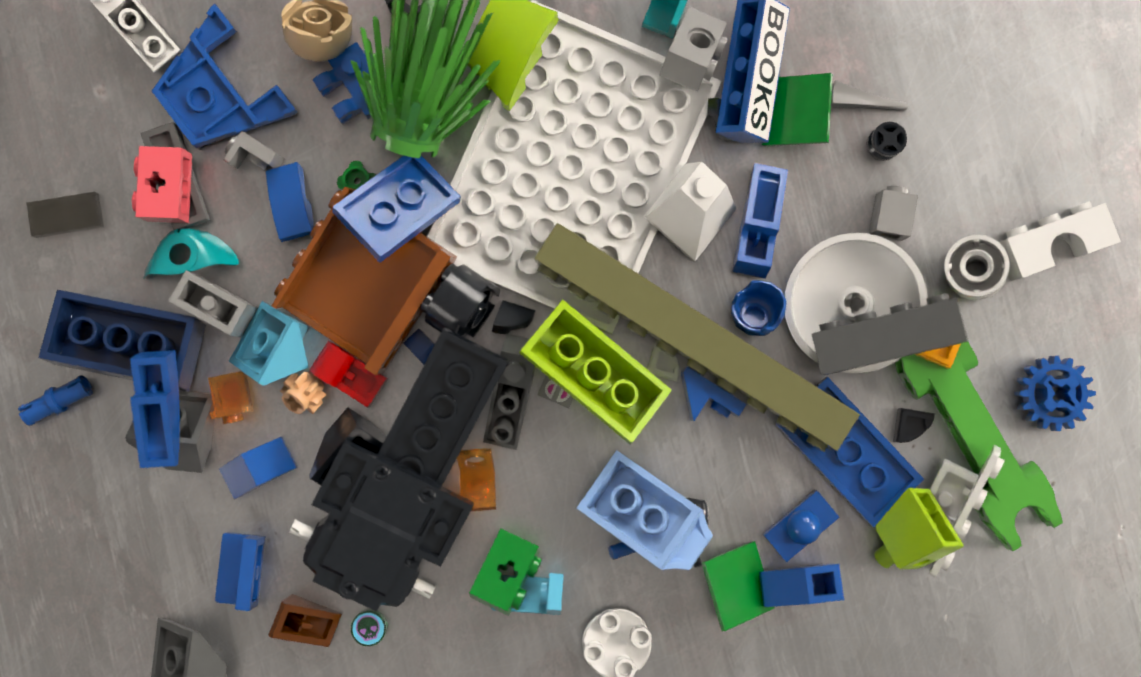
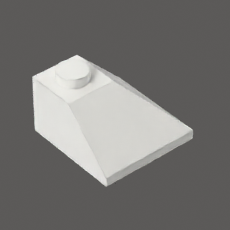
M695 162L684 165L644 215V218L689 259L696 261L737 208L727 185L703 162Z

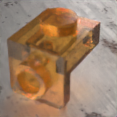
M239 371L208 378L214 411L210 412L211 419L222 418L223 424L244 421L243 414L254 412L248 379L244 372Z

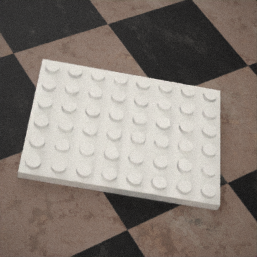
M532 0L531 2L558 12V23L541 45L542 56L525 78L526 89L510 111L506 110L498 96L493 91L488 98L490 102L484 107L450 184L461 196L460 203L433 223L427 237L456 255L457 259L454 265L457 267L464 264L490 282L552 309H555L564 300L598 329L612 334L619 320V315L615 319L610 318L597 309L599 302L589 296L582 300L567 290L569 283L559 277L552 281L538 272L537 269L540 265L535 262L534 258L555 225L559 223L628 268L639 273L657 232V228L644 218V215L687 163L708 114V98H715L722 81L711 77L710 81L703 78L697 92L659 76L666 58L665 56Z

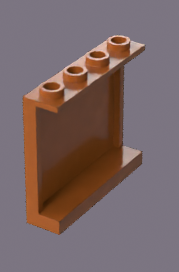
M344 187L342 191L338 190L331 198L328 205L331 210L326 218L319 220L312 229L310 237L313 239L306 250L302 249L292 262L294 270L289 278H284L274 291L276 299L271 306L275 309L284 308L365 362V369L374 375H379L386 371L421 316L423 301L430 293L436 292L442 282L441 276L450 264H454L457 256L420 232L382 262H379L333 214V206L356 190Z

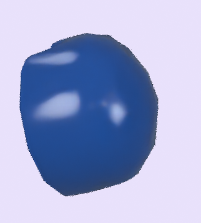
M754 280L735 295L731 306V318L735 326L747 335L765 336L778 328L782 322L787 301L782 290L773 283Z

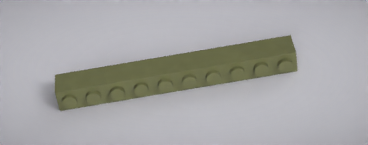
M559 223L555 225L534 258L535 262L540 265L537 269L538 272L552 281L559 277L569 283L567 290L582 300L589 296L599 302L597 306L599 311L612 319H615L617 315L621 316L629 322L626 326L629 330L642 338L646 334L654 337L659 341L656 345L659 349L672 357L676 353L684 356L689 360L686 364L689 368L702 376L709 372L717 377L716 385L732 395L739 391L747 396L746 404L762 414L769 410L778 416L777 424L792 433L799 429L809 436L806 442L822 452H825L827 448L838 451L860 416L853 409Z

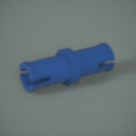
M80 375L58 388L50 387L45 390L44 395L19 406V416L26 425L32 426L53 413L61 414L65 412L67 406L93 394L92 386L85 376Z

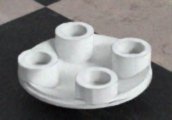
M620 608L605 610L597 614L588 623L582 638V650L587 663L595 672L604 677H633L647 662L652 648L651 633L643 619L632 611Z

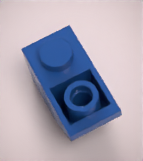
M821 564L759 572L764 607L806 605L844 600L839 564Z

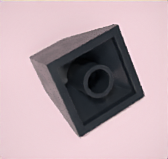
M347 407L326 431L310 471V479L322 485L345 439L378 454L386 436L373 423Z

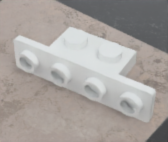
M996 445L993 446L979 475L945 459L930 487L932 494L961 541H963L972 522L967 520V517L972 508L979 510L987 496L988 491L984 490L983 487L988 477L996 479L1004 463V460L999 458L1001 448ZM956 552L934 561L929 574L936 577L940 569L947 571Z

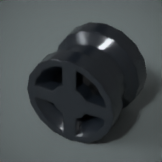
M884 122L876 127L868 136L867 150L876 160H890L905 148L907 134L898 123Z

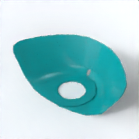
M179 228L170 231L160 241L145 269L143 279L148 274L174 275L184 274L186 270L193 272L216 264L238 265L239 259L233 250L217 236L206 231ZM179 243L186 244L191 251L189 260L182 265L172 263L169 257L171 248Z

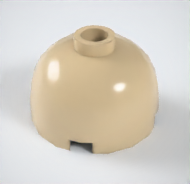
M292 0L285 5L281 12L285 42L296 55L303 59L323 62L336 58L344 52L351 40L352 15L348 14V7L345 3L339 0H313L303 3L302 0Z

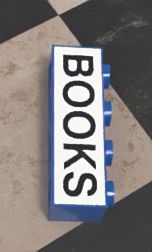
M737 0L716 133L739 143L769 142L790 7L778 0Z

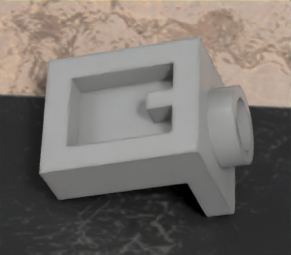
M243 131L240 132L238 137L234 136L228 142L225 148L226 156L223 161L238 169L246 158L263 170H265L267 165L273 168L280 167L285 160L282 156Z

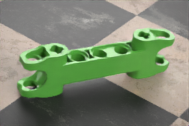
M969 342L961 343L950 369H946L915 354L900 358L895 362L896 372L907 391L916 400L927 394L930 395L975 474L979 475L993 446L996 445L1001 448L999 458L1003 459L1004 463L996 479L988 477L983 487L984 490L988 491L987 496L980 509L976 510L981 521L995 534L1002 545L1011 551L1022 547L1021 539L1015 528V518L1018 512L1025 507L1031 506L1046 526L1055 528L1062 524L1063 520L1055 499L1054 490L1045 474L1033 461L1019 466L966 372L978 366V359Z

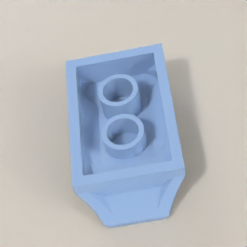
M617 450L577 507L578 510L660 570H690L713 536L707 525L704 510Z

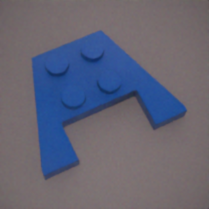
M216 4L210 7L206 13L208 16L199 29L196 27L189 37L191 41L181 55H177L152 90V93L195 148L298 113L278 85L271 88L248 106L209 53L237 31Z

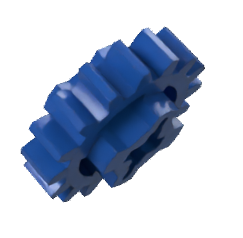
M1049 356L1048 361L1045 358L1036 359V367L1025 366L1024 370L1028 377L1017 378V382L1023 385V390L1014 392V395L1023 397L1024 402L1020 403L1017 408L1018 410L1029 411L1025 417L1026 421L1034 422L1038 419L1037 428L1047 429L1049 426L1051 431H1061L1062 426L1065 429L1075 428L1074 420L1085 421L1087 419L1082 411L1094 408L1091 403L1087 402L1088 397L1095 396L1096 391L1087 389V385L1093 381V378L1082 377L1081 374L1085 370L1083 365L1072 368V358H1063L1061 361L1059 356ZM1056 370L1063 374L1054 378L1052 375H1047L1046 372ZM1055 409L1058 412L1064 413L1058 417L1047 415L1048 412H1053Z

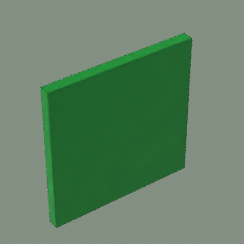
M832 73L779 77L769 142L762 143V146L829 143Z
M755 541L701 562L722 632L775 609V607L763 606L759 572L764 571Z

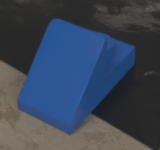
M684 367L681 371V379L691 421H695L708 399L713 402L710 408L726 418L730 414L734 416L741 415L747 404L689 367Z

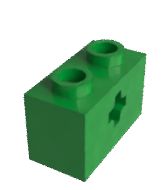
M500 529L469 592L470 597L507 616L510 615L512 608L519 610L527 593L522 587L528 576L535 577L542 562V558L538 557L539 546ZM509 566L514 567V575L517 577H509L506 582L502 581L500 570L507 571Z

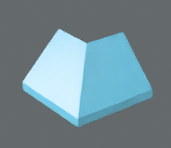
M262 301L229 362L263 386L304 370L309 366L302 339L309 326Z

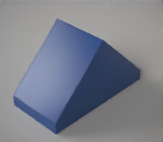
M279 437L240 454L219 468L235 500L298 467L283 437Z

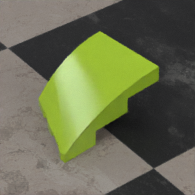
M490 0L478 24L483 23L487 14H493L468 66L472 70L475 65L479 64L481 68L476 75L481 76L493 61L500 60L499 65L486 79L489 81L485 86L488 90L492 89L501 100L502 106L510 111L526 89L525 78L542 56L541 45L558 23V12L527 0Z

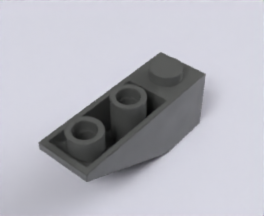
M507 334L500 356L508 359V363L493 390L483 439L484 443L517 450L536 368L535 365L519 353L530 340L529 338Z

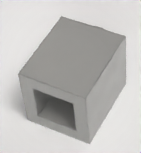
M887 186V190L883 189L877 193L874 199L869 234L900 241L911 237L918 195L908 194V189L900 186Z

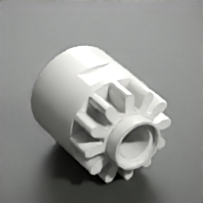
M971 235L960 239L950 248L945 259V275L949 287L960 298L974 301L993 297L1004 286L1009 272V258L1004 247L995 239L984 235ZM978 262L983 264L987 271L982 276L975 277L970 275L966 268L969 264Z

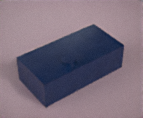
M57 289L38 358L58 366L133 380L130 359L139 352L175 350L179 390L189 392L206 325L192 316Z

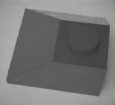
M179 390L180 443L178 465L164 468L167 470L202 473L212 448L217 396L212 393ZM132 421L125 439L128 444L137 449L134 423Z
M158 618L151 677H228L226 672L227 665L199 631L166 618Z

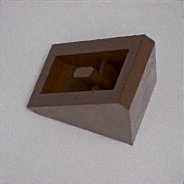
M292 594L281 602L268 636L274 639L329 647L342 614Z

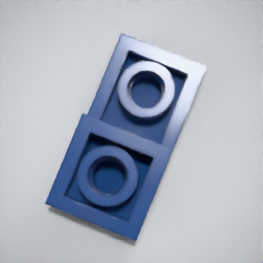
M295 162L266 170L271 210L281 242L310 235L314 228L312 204L306 198L302 166Z

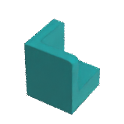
M651 0L642 27L673 39L688 0Z

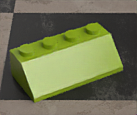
M564 300L559 303L519 352L629 444L633 443L672 391Z

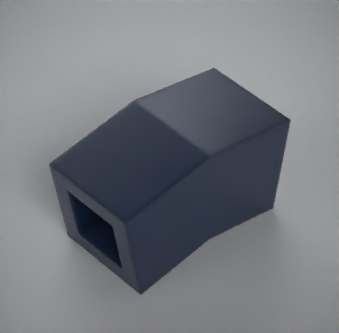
M419 328L403 343L423 365L435 345Z

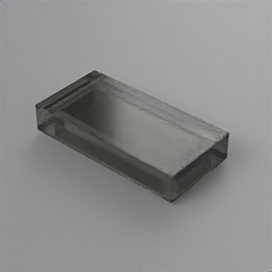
M97 192L26 203L31 237L34 238L104 227L100 198Z

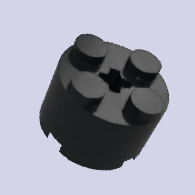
M452 263L441 276L443 283L435 294L433 292L430 293L423 301L421 311L426 313L425 322L440 333L443 327L463 337L467 334L474 337L492 313L495 305L490 300L493 294L499 297L500 288L463 264L457 267Z

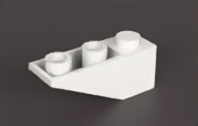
M90 0L154 73L181 51L139 0Z

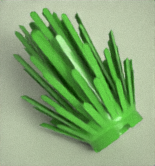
M393 0L389 48H384V62L379 19L376 16L373 17L376 49L374 54L371 41L367 38L366 30L360 26L369 74L365 71L361 74L357 62L351 60V64L373 121L370 133L373 141L378 136L386 141L385 149L413 158H420L422 152H431V157L433 158L438 154L440 144L444 139L489 104L490 100H483L472 110H469L473 106V103L469 102L487 84L489 80L486 79L499 65L500 60L493 61L471 88L472 80L481 68L479 64L473 67L462 84H458L493 14H487L483 23L476 25L470 40H467L464 44L479 8L480 0L468 1L454 40L453 37L464 0H450L449 5V0H423L416 27L415 22L419 0L411 1L409 16L404 12L405 0Z

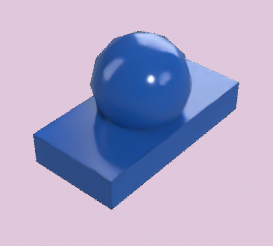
M814 490L764 532L763 536L784 561L788 562L804 547L816 541L820 534L840 517L817 490Z

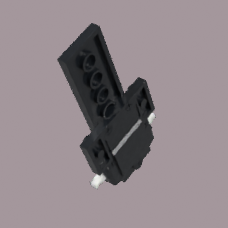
M443 327L378 454L345 439L311 504L329 514L320 522L318 521L315 528L295 519L289 533L308 541L304 548L303 563L315 574L312 582L376 612L380 605L398 607L404 602L411 591L430 599L435 585L418 578L420 572L419 565L422 559H425L435 565L442 566L474 505L473 501L442 487L502 375L508 359Z

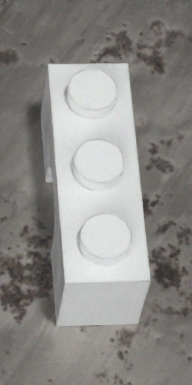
M1091 201L1070 208L1071 216L1060 219L1059 214L1056 213L1037 220L1040 227L1028 231L1026 225L1005 232L1008 239L999 243L1004 247L1009 258L1008 275L1010 280L1021 279L1056 266L1051 255V244L1056 237L1065 240L1069 244L1074 258L1121 242L1106 203L1093 207Z

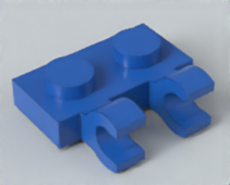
M357 42L346 48L336 58L328 60L333 68L332 70L325 71L312 79L323 97L342 84L351 94V98L342 100L332 107L342 125L360 112H363L367 119L371 118L351 64V60L357 62L361 74L363 71L369 74L365 53Z

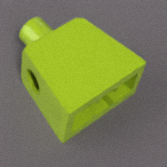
M908 488L876 525V531L884 544L874 552V556L877 562L884 568H889L896 564L900 570L919 569L964 547L930 489Z

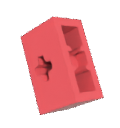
M139 146V156H136L134 159L137 191H134L132 195V208L136 212L135 217L147 222L189 223L192 172L191 153L180 147ZM163 180H165V186H160L157 190V184H162Z

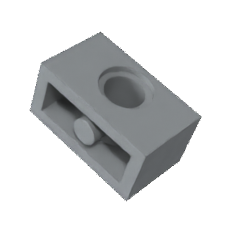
M688 7L668 50L659 76L698 92L703 78L710 81L718 63L712 57L720 58L728 40L722 37L727 22Z
M187 270L168 300L226 334L240 338L258 308L206 278Z

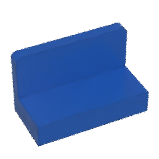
M229 532L222 535L215 601L217 603L234 604L235 610L250 611L258 606L266 536Z

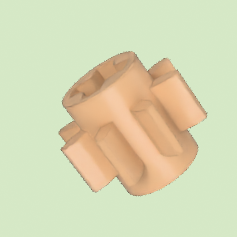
M303 372L300 376L297 373L289 375L283 382L284 386L280 390L283 393L282 401L284 405L296 414H302L306 409L313 414L322 405V399L326 396V393L323 392L324 384L322 380L311 372Z

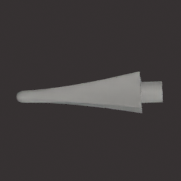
M837 80L832 84L831 108H883L902 111L908 109V104L905 102L881 97Z

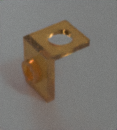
M492 449L461 450L457 457L460 470V495L474 502L471 511L495 510L496 484ZM472 457H480L484 459L480 462L467 461V459Z

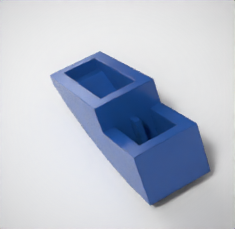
M754 163L745 200L732 272L766 279L772 267L776 236L780 228L788 175L787 169Z
M175 350L139 352L130 359L135 395L130 398L139 466L140 468L177 466L180 443V403Z

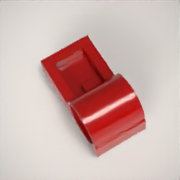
M331 341L326 343L309 369L313 375L325 383L338 388L367 408H370L388 380L382 374L374 375L365 369L366 364Z

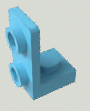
M549 573V578L527 577L522 589L527 591L519 610L512 608L511 612L561 615L564 574ZM502 575V581L506 582L509 577L516 578L517 576Z

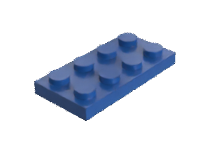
M825 377L816 387L860 414L838 451L827 448L825 452H822L807 443L806 440L809 436L799 429L792 433L777 423L775 425L870 526L875 527L908 488H916L924 478L831 379Z

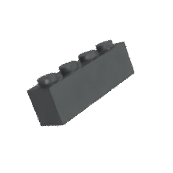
M946 293L926 298L927 305L913 308L911 302L890 307L891 314L877 317L876 312L873 311L854 316L855 323L841 326L840 320L819 325L820 331L811 334L821 375L834 374L969 342L958 299H949V295Z

